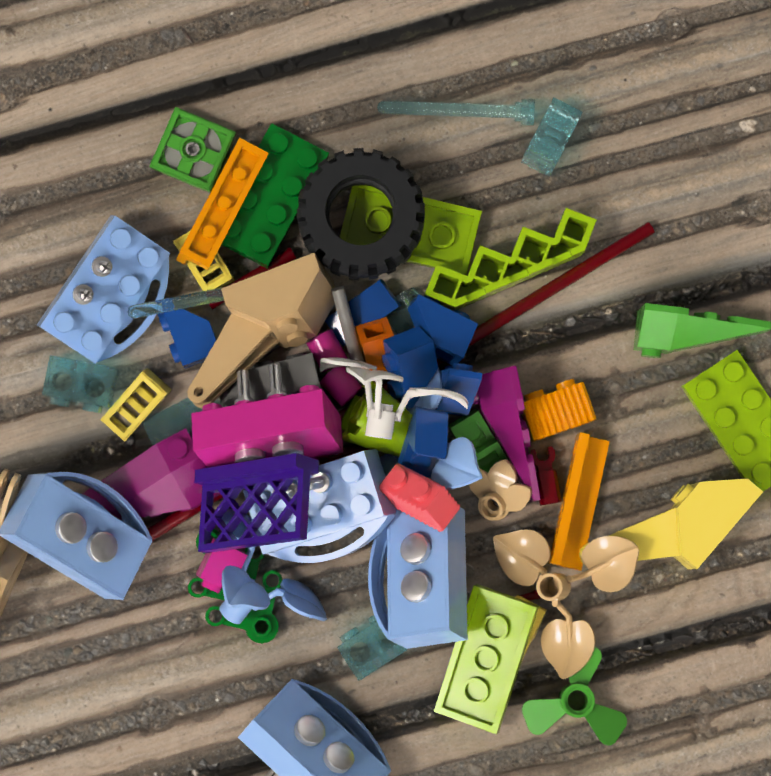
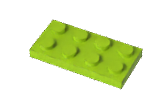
M367 185L352 186L340 234L341 239L354 245H367L380 240L387 233L392 223L393 211L388 198L383 192ZM422 197L425 204L424 228L421 240L407 262L434 269L436 264L467 275L482 211Z
M736 350L681 386V388L742 479L748 478L764 492L771 487V399L739 351Z
M479 584L473 585L467 604L468 640L455 642L434 712L493 734L499 733L537 615L538 605Z

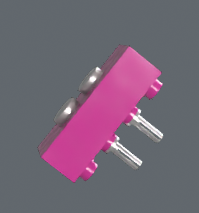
M275 363L269 366L271 392L267 394V399L259 401L250 398L249 372L247 370H239L237 372L238 399L234 401V405L222 407L220 404L210 403L204 405L202 411L191 413L193 451L208 468L293 453L320 460L344 452L341 415L323 389L316 385H305L299 389L300 393L287 395V393L283 392L280 364Z

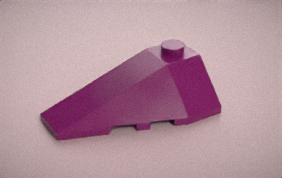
M510 366L482 374V380L472 405H479L480 413L493 436L516 469L520 483L531 487V502L539 501L541 499L532 454H529L528 447H530L529 430L526 422L522 421L521 416L524 414L523 410H525L517 366Z
M185 428L153 445L101 480V482L109 485L122 495L140 517L161 516L163 513L193 510L200 506L202 485L194 483L195 470L208 467L193 451L192 436ZM89 488L82 493L101 504L111 515L122 520V516L117 509L98 492ZM220 492L214 493V498L221 495Z

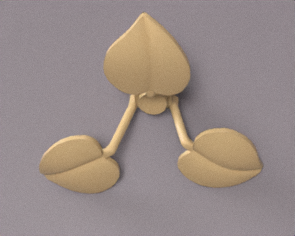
M517 530L495 535L493 543L496 557L507 577L521 586H531L537 582L536 589L538 595L546 601H552V606L557 607L565 616L566 620L555 619L546 625L541 634V647L546 659L555 668L561 679H567L582 670L593 655L596 638L592 626L587 621L577 620L573 622L572 615L562 605L561 600L569 595L571 590L570 583L592 576V582L599 590L617 592L625 588L631 582L636 571L639 556L638 545L631 540L618 536H604L594 539L586 545L581 554L582 562L589 570L566 577L561 573H548L547 569L543 567L551 558V549L547 539L541 533L534 530Z

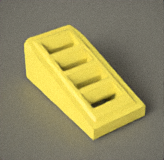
M190 231L173 241L179 252ZM218 252L214 258L216 263L211 265L208 270L205 269L201 272L198 271L197 267L199 266L189 260L186 261L187 266L206 297L211 296L235 281ZM218 269L222 271L221 275L207 283L203 279Z
M147 368L139 374L100 420L125 442L167 397L172 389ZM144 382L157 393L155 397L142 386ZM135 392L149 403L147 407L133 396ZM127 402L140 415L136 417L123 405ZM117 411L131 423L128 428L114 416Z

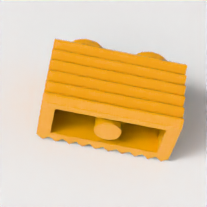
M573 378L556 384L557 391L544 394L543 389L524 395L526 401L524 402L525 410H523L524 414L522 416L528 427L532 442L597 420L584 382L576 384Z

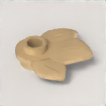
M506 459L496 462L488 473L480 469L483 478L469 484L470 490L479 498L478 510L487 520H501L509 512L521 511L528 504L532 495L531 487L517 483L516 469ZM492 500L496 501L499 507L495 506Z

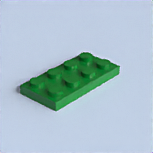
M272 123L258 146L269 154L221 244L267 269L297 216L298 198L301 189H304L306 185V178L310 172L314 173L318 169L320 162L329 158V153Z

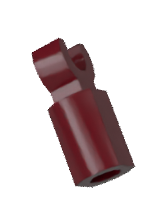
M552 446L547 447L548 458L545 461H540L537 458L535 449L530 450L538 471L536 476L541 499L539 500L540 506L562 502L557 470L552 469V463L555 460V450Z

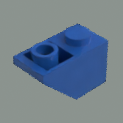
M418 294L408 306V312L414 327L419 326L434 341L436 358L452 366L453 363H459L465 356L478 323L470 320V316L462 311L450 310L442 306L438 300Z
M167 301L160 303L163 312L159 313L158 317L164 333L170 331L174 343L170 344L169 348L175 364L182 362L183 367L187 369L203 363L217 340L211 323Z
M419 326L383 340L385 354L382 355V360L386 370L404 378L403 382L394 380L387 382L389 394L394 399H398L400 403L409 388L427 387L438 369L434 341ZM420 396L411 398L405 408L407 410L413 408Z
M453 363V366H445L444 370H440L442 389H448L463 395L468 400V409L456 400L442 397L435 410L447 412L449 415L455 416L469 415L483 373L472 372L473 366L467 364Z

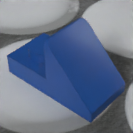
M415 406L397 464L399 463L425 477L431 478L436 459H446L447 412Z

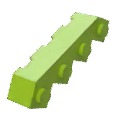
M565 208L553 238L522 227L511 257L480 245L468 276L436 264L424 296L438 300L442 306L450 310H459L574 260L584 253L597 219Z

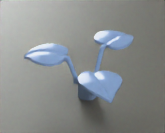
M439 367L427 387L442 388V375ZM420 396L414 407L408 409V411L413 415L415 406L435 410L442 396ZM465 437L456 438L450 443L447 442L446 459H436L431 479L445 486L447 490L460 488L482 479L474 444ZM385 454L380 457L385 477L394 465L397 464V456Z
M229 508L222 517L226 525L235 514L232 508ZM242 521L233 532L237 539L247 529ZM248 547V556L241 569L230 565L226 566L222 571V589L225 601L221 604L219 610L223 617L231 623L241 624L252 609L255 611L266 609L270 605V600L276 596H281L284 604L300 615L321 621L327 620L321 602L314 592L303 583L293 579H283L280 583L281 588H276L267 593L261 585L250 578L246 570L255 547Z

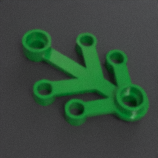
M213 529L211 535L217 539L220 532ZM199 534L197 535V538H196V546H197V548H198V544H199ZM262 552L259 558H251L246 573L251 579L256 580L259 563L265 556V554L262 555ZM277 571L266 572L262 579L266 592L270 593L276 588H280L283 578ZM270 574H275L279 578V583L275 587L267 585L266 579ZM194 578L188 584V592L193 597L207 596L225 601L222 588L220 593L205 587L201 594L194 593L192 585L196 581L202 582L203 579ZM276 597L270 600V605L266 609L257 611L252 609L241 624L231 623L223 615L219 622H212L209 617L210 612L215 609L219 610V606L210 607L205 614L206 621L211 626L223 624L244 629L252 641L260 644L273 640L279 629L277 618L272 614ZM259 620H264L268 624V630L265 633H259L255 628Z

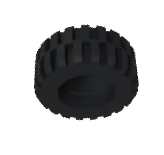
M353 148V153L345 154L343 150L335 153V158L329 161L324 159L318 164V169L314 173L310 172L305 180L306 185L299 194L297 220L300 234L308 252H315L323 266L330 269L332 274L339 277L340 275L348 276L349 280L359 281V278L368 277L369 280L378 279V276L387 273L389 275L396 271L397 266L401 263L405 264L411 257V253L417 248L421 240L424 228L425 204L423 203L420 186L414 181V175L408 168L404 169L400 165L399 160L393 156L389 159L383 156L382 151L373 149L372 153L364 152L363 148ZM356 185H367L379 189L388 198L393 211L392 223L387 233L380 240L367 245H354L344 241L335 233L330 222V208L336 196L343 190Z

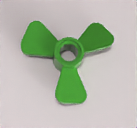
M595 647L593 655L582 670L569 677L570 683L561 689L558 698L527 700L523 704L522 714L532 734L540 735L566 713L575 718L585 717L602 744L609 746L617 741L627 725L625 714L596 704L593 692L587 687L602 659L601 651ZM579 690L585 696V703L580 709H571L568 705V696L573 691Z

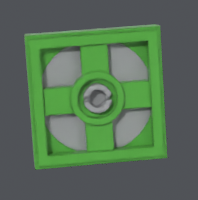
M175 107L149 167L211 193L235 139L236 132Z

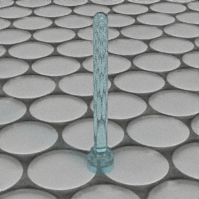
M522 99L521 102H515V105L381 101L378 103L377 109L382 114L514 118V122H521V125L534 126L535 99Z
M221 288L132 305L128 308V315L131 318H140L224 301Z

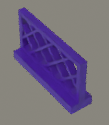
M293 453L195 470L194 483L202 485L198 552L211 553L307 540L310 475L319 474V460ZM298 480L297 492L291 499L286 491L293 481ZM268 485H271L275 491L265 503L260 495ZM245 488L249 495L243 504L239 506L235 499L242 489ZM220 492L224 499L215 510L213 508L214 493ZM282 499L287 506L277 518L272 510L279 500ZM256 502L261 510L251 521L246 514ZM231 507L235 514L226 525L222 517ZM294 514L296 516L295 531L288 532L284 525L291 515ZM268 518L273 525L263 536L258 529L265 519ZM242 521L247 529L237 539L233 532ZM217 525L222 532L215 542L211 543V532Z

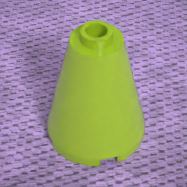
M372 381V397L373 402H375L376 383ZM382 388L381 403L393 405V412H396L400 403ZM366 392L362 397L355 395L341 421V427L345 430L342 433V439L347 443L368 449H377L379 452L399 457L412 414L404 409L401 422H394L392 440L365 436L367 424Z

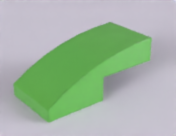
M476 408L470 411L469 415L462 416L448 425L455 439L465 437L474 444L480 469L488 473L496 462L504 459L508 460Z

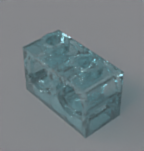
M553 97L524 153L521 163L550 177L583 112Z
M50 355L42 395L50 398L49 404L69 407L70 402L83 404L82 410L102 414L103 408L110 409L112 407L119 370L115 367ZM62 374H69L72 378V385L66 391H58L56 388V380ZM95 380L103 381L105 385L104 393L96 398L90 397L88 393L90 383Z
M374 615L367 619L370 625L359 632L354 627L339 637L342 644L338 645L337 648L358 681L408 650L394 642L384 643L380 640L378 636L380 627ZM357 642L367 644L370 649L369 657L361 662L354 660L350 654L351 647Z

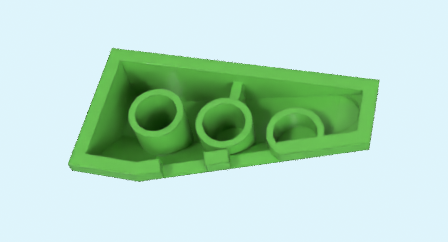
M645 303L637 311L633 350L641 351L642 357L661 358V353L667 354L766 333L771 330V322L739 316H729L727 320H720V315L708 311L694 313V316L689 315V308Z

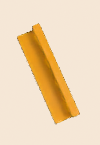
M239 137L186 238L176 261L185 265L186 261L189 260L206 270L209 269L269 154L268 152Z
M579 432L575 438L551 547V558L548 564L582 571L583 563L579 558V552L588 543L610 443L607 440L589 437L590 434Z

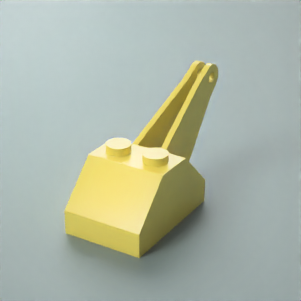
M748 478L703 481L691 485L688 483L682 485L670 500L674 502V505L668 511L608 536L623 537L638 545L639 556L637 561L674 557L687 569H698L763 491ZM585 544V545L580 549L579 558H580L581 562H582L581 554H582V551L584 550V548L586 547L587 544Z

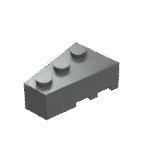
M313 353L293 354L287 356L286 360L275 362L281 366L282 390L287 395L300 393L299 389L305 385H316L320 388ZM273 360L256 363L254 368L248 370L250 398H253L255 401L267 399V394L271 392L269 366L275 364ZM237 381L219 396L222 407L232 406L234 401L238 399Z

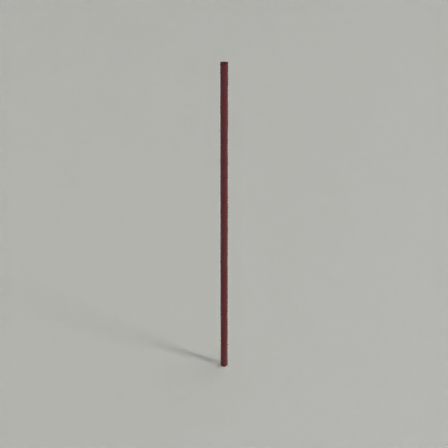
M649 222L643 224L477 326L468 347L655 233L652 225ZM437 358L438 366L444 363V361ZM386 382L382 385V388L389 393ZM348 406L338 411L341 415V421ZM222 495L215 497L213 504L224 497ZM201 505L193 510L175 511L149 527L148 531L152 540L154 541L201 512Z

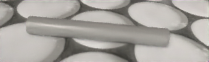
M344 286L334 287L331 289L350 360L365 362Z

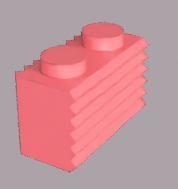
M399 463L394 465L379 485L381 492L397 510L405 512L406 515L409 514L411 517H414L416 520L418 519L425 525L428 524L429 527H433L434 530L437 529L439 532L444 531L460 509V504L448 493L445 486Z

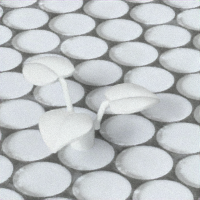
M338 357L321 358L320 372L334 367L350 366L346 367V372L365 385L367 402L365 436L392 440L394 422H401L402 413L408 401L413 397L440 395L456 400L468 409V400L457 392L442 388L411 387L406 391L396 412H393V405L381 403L382 379L403 382V377L391 372L377 370L376 366L362 361ZM372 381L376 382L375 402H373L372 397Z

